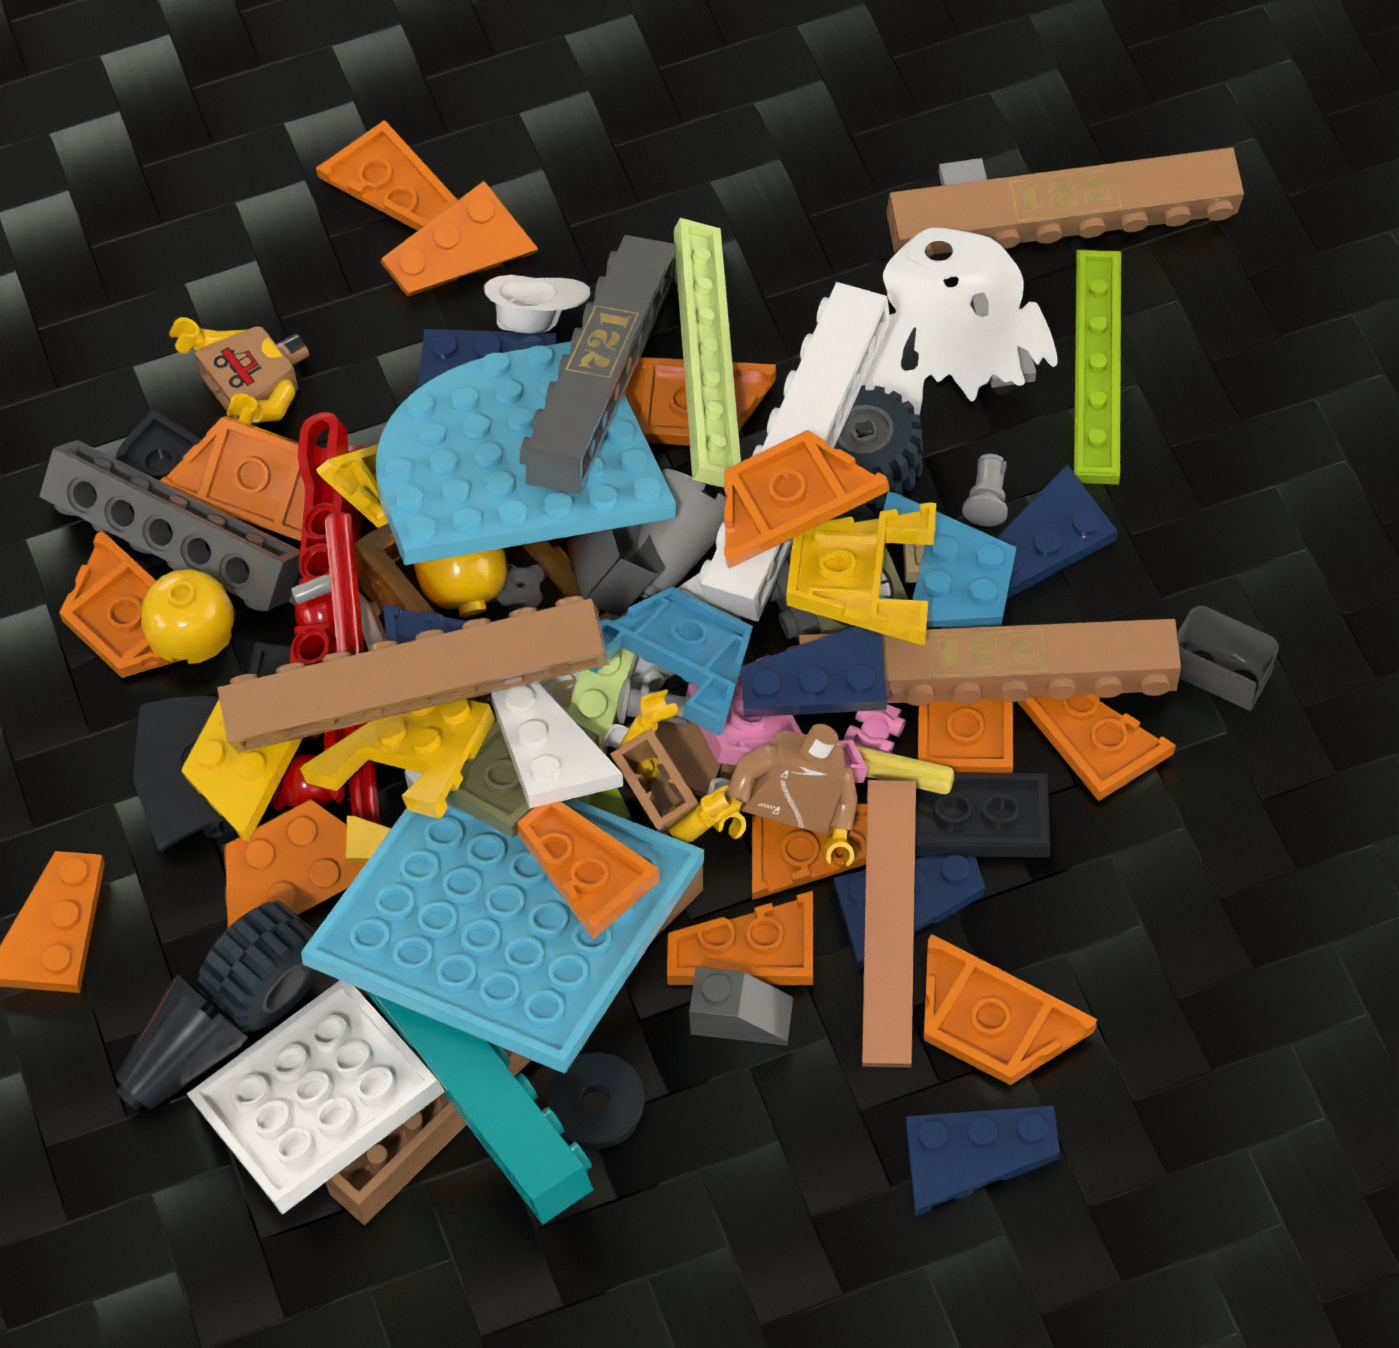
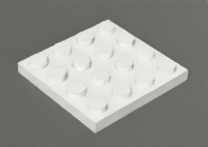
M339 980L187 1094L278 1210L284 1214L443 1094L445 1090L432 1072L356 987Z

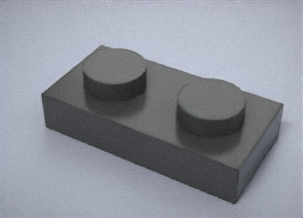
M785 559L768 601H777L782 611L779 613L782 629L788 639L795 637L799 645V635L819 634V623L814 613L787 606L786 592L790 566Z

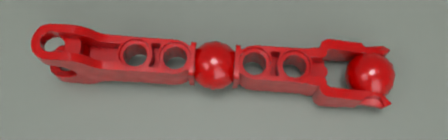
M322 412L309 417L304 421L300 430L298 463L304 481L305 498L299 557V571L303 579L299 580V585L330 574L325 519L329 514L342 512L349 513L352 516L356 568L358 565L362 513L326 482L316 469L328 459L365 447L363 445L348 446L346 427L334 414L329 412ZM330 428L327 447L319 448L316 443L317 437L322 430ZM332 592L302 604H297L294 613L298 626L294 629L296 637L291 646L290 663H303L305 666L322 663L323 657L337 652ZM344 728L324 733V751L345 738ZM321 734L304 737L300 742L271 798L272 805L277 811L286 805L295 808L310 799L325 809L332 800L340 804L344 798V784L337 791L308 784L300 770L304 764L318 756L308 753L301 755L303 744Z

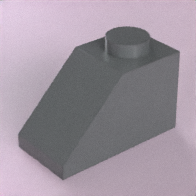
M696 967L689 1010L691 1035L788 1045L793 1008L792 996L745 972Z

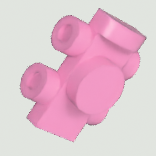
M888 704L886 710L857 711L855 719L863 722L861 728L850 725L844 740L852 739L856 746L891 754L894 742L888 740L889 736L892 734L899 737L904 729L906 720L900 718V709Z

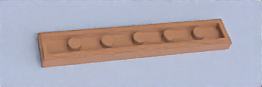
M868 780L862 1066L911 1068L916 781Z

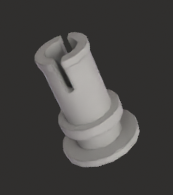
M985 454L978 459L976 484L970 490L969 498L963 503L962 512L971 523L990 527L1003 523L1007 518L1008 508L1005 504V493L1002 490L1007 463L1006 461L1003 462L1001 456Z
M626 678L624 680L617 702L618 724L624 725L625 716L637 717L638 714L642 713L640 699L645 695L655 693L649 691V686L641 685L640 690L630 688L631 679ZM666 694V705L676 703L678 711L676 716L661 722L686 726L687 719L683 718L685 703L690 699V696Z

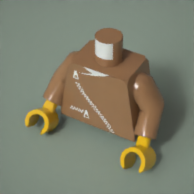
M815 724L807 736L783 730L778 732L768 744H763L743 755L737 762L728 786L729 789L725 793V796L729 798L728 804L732 806L739 802L742 812L826 834L829 827L834 828L833 836L827 838L822 845L823 856L830 865L832 851L837 847H845L843 863L846 867H849L854 860V850L847 841L848 830H853L857 791L852 769L844 764L843 749L837 745V733L825 724ZM739 809L730 816L716 822L713 826L718 832H721L724 822L728 818L733 817V822L729 827V835L737 839L745 832L746 820L739 813Z

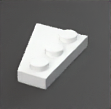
M539 682L491 693L492 707L529 809L623 786V773Z

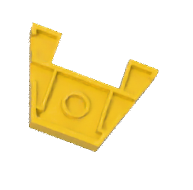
M936 503L919 504V511L898 515L897 509L880 511L878 519L855 523L853 517L829 520L794 537L786 592L787 606L911 643L925 645L928 601L880 599L885 543L934 545Z
M464 699L371 721L304 764L300 770L306 783L337 791L368 760L421 773L423 775L402 795L408 811L440 819L448 808L445 798L450 790H458L463 780L460 771L467 759L475 758L495 721V717L489 704Z

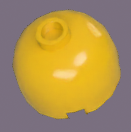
M505 548L414 563L417 580L423 594L431 603L444 610H458L460 617H468L485 612L487 610L485 603L499 595L506 585L508 576Z
M192 569L175 570L160 577L148 589L142 602V629L150 648L164 660L173 662L172 658L178 660L187 659L188 664L200 663L216 656L231 639V629L235 622L234 608L222 584L211 575Z

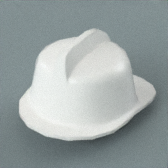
M506 275L490 279L484 285L486 296L496 303L498 327L502 330L529 334L549 331L557 324L562 310L576 307L586 302L591 296L590 287L584 282L566 278H531Z

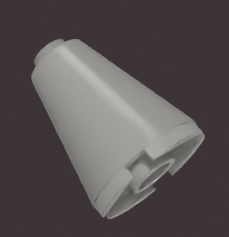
M664 469L662 474L676 502V518L643 523L638 540V548L640 549L650 535L660 566V573L639 595L644 599L672 586L676 587L716 543L719 528L724 522L726 497L718 493L714 500L703 491L706 486L705 483L695 481L691 476L672 469Z

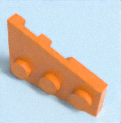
M385 120L315 168L320 179L417 231L458 201Z
M483 181L381 258L380 263L408 297L455 281L459 277L483 269L494 268L503 262L535 254L538 248L485 181Z
M1096 694L1074 695L1063 700L1052 699L1049 696L1027 697L1024 700L1017 701L1098 801L1167 759L1175 751V744L1163 736L1158 739L1140 727L1138 720L1127 713L1123 716L1100 702L1099 696Z
M867 804L856 805L853 830H848L847 841L854 850V860L849 867H846L843 863L845 847H837L832 851L830 865L823 856L822 845L827 838L833 836L834 828L829 827L827 833L822 834L752 814V900L866 865Z
M54 852L0 945L1 987L80 993L105 866L102 855Z
M813 891L797 895V900L773 907L772 903L755 907L754 913L728 920L721 917L668 933V985H693L696 967L745 972L769 985H813Z

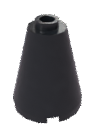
M178 974L172 981L170 980L116 1073L115 1079L121 1085L115 1092L136 1111L142 1105L152 1110L241 1048L242 1044L248 1039V1036L239 1030L192 984Z

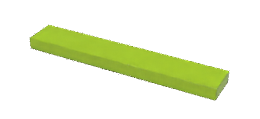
M1077 250L1074 474L1081 483L1119 484L1121 251Z

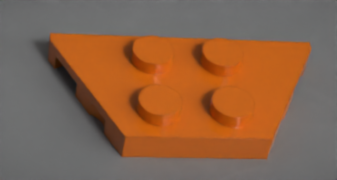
M640 357L624 394L647 443L690 445L684 361L682 359ZM732 362L738 433L776 380V365Z
M225 416L207 432V435L198 444L194 445L183 456L184 459L167 476L160 480L232 517L301 541L305 487L298 463L299 442Z
M809 430L725 469L724 557L726 565L730 569L890 491L887 478L879 472L873 475L858 466L854 457L840 449L829 447L824 439Z
M101 530L94 538L95 548L87 565L82 564L75 578V588L67 595L59 612L62 621L122 678L181 661L172 658L173 662L164 660L150 648L142 629V602L148 589L156 580Z
M310 799L257 827L250 841H245L238 837L225 844L227 929L244 914L263 903L281 901L298 915L348 888L349 884L354 881L367 862H346L347 825Z
M932 934L929 937L924 1040L1011 1085L1094 1032L1098 1019Z

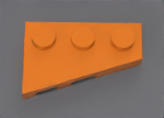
M561 801L535 807L517 822L518 836L593 940L660 881L659 868Z

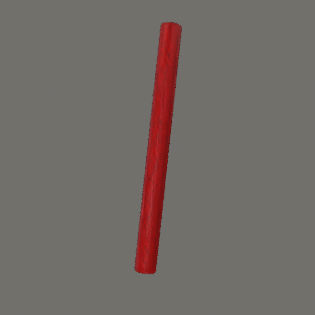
M333 513L326 517L325 528L337 652H350L352 656L364 653L352 516L349 513ZM367 723L344 728L345 737ZM368 760L349 778L352 816L381 825L375 761Z

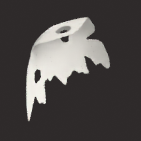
M929 228L914 236L887 263L883 272V280L887 289L888 300L896 309V313L890 315V322L862 385H865L866 390H873L875 385L885 387L886 394H890L894 390L902 395V402L909 401L914 406L915 414L919 415L922 404L923 384L929 375H932L937 382L941 381L945 376L951 375L968 399L974 401L979 387L987 384L992 375L998 376L1003 382L1013 381L1017 386L1025 384L1017 346L1027 350L1036 364H1039L1044 357L1051 366L1057 365L1055 344L1036 302H1029L1023 309H1019L1023 295V277L1013 259L992 238L948 228ZM945 241L952 246L953 253L946 260L935 261L926 256L925 248L931 242ZM958 277L959 281L955 287L949 288L944 284V279ZM978 293H985L988 299V315L984 317L978 316L970 305L973 296ZM916 327L914 350L919 353L918 366L914 370L904 371L901 367L903 348L912 329Z

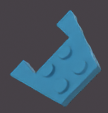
M887 492L883 511L897 509L898 515L919 511V503L899 494ZM936 512L934 545H925L913 596V600L928 601L927 628L941 627V629L1001 626L1017 547ZM880 596V599H893Z
M673 586L628 607L627 614L613 622L608 619L600 621L608 660L621 648H625L640 656L646 662L656 664L682 677L686 682L700 686L685 703L683 718L718 736L723 733L753 626ZM604 666L590 669V671L597 674Z

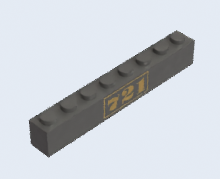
M625 235L618 251H611L607 263L606 277L600 276L598 278L594 302H587L584 310L582 328H575L573 332L571 352L569 355L563 354L561 358L557 382L551 381L549 383L546 393V406L544 409L536 411L533 422V434L531 437L525 436L523 439L519 460L520 464L526 465V484L575 494L581 493L675 280L676 244Z

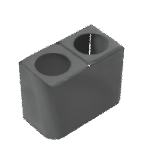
M642 524L575 535L567 542L572 565L584 600L592 598L596 608L619 617L624 614L628 607L660 573V566L650 535L642 547L638 548Z
M1198 606L1193 608L1177 634L1181 663L1179 678L1251 711L1272 673L1278 652L1277 641L1270 635L1208 607ZM1191 652H1207L1214 658L1216 664ZM1245 670L1252 673L1258 681L1257 692L1255 693L1256 682L1234 673V671Z

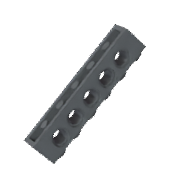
M75 440L53 448L39 497L54 504V508L60 513L78 516L92 523V527L96 531L100 532L102 530L105 534L116 535L130 542L129 545L134 550L147 554L152 553L166 560L168 566L174 570L192 569L209 574L222 584L226 592L244 599L245 605L252 609L269 611L290 600L291 588L294 587L299 572V549L83 442ZM92 485L96 490L97 497L93 492ZM130 505L133 507L135 516L130 510ZM167 522L172 528L173 535L170 533L168 529ZM205 541L208 543L210 547L211 554L206 549ZM243 560L247 563L249 567V573L246 571L244 567Z

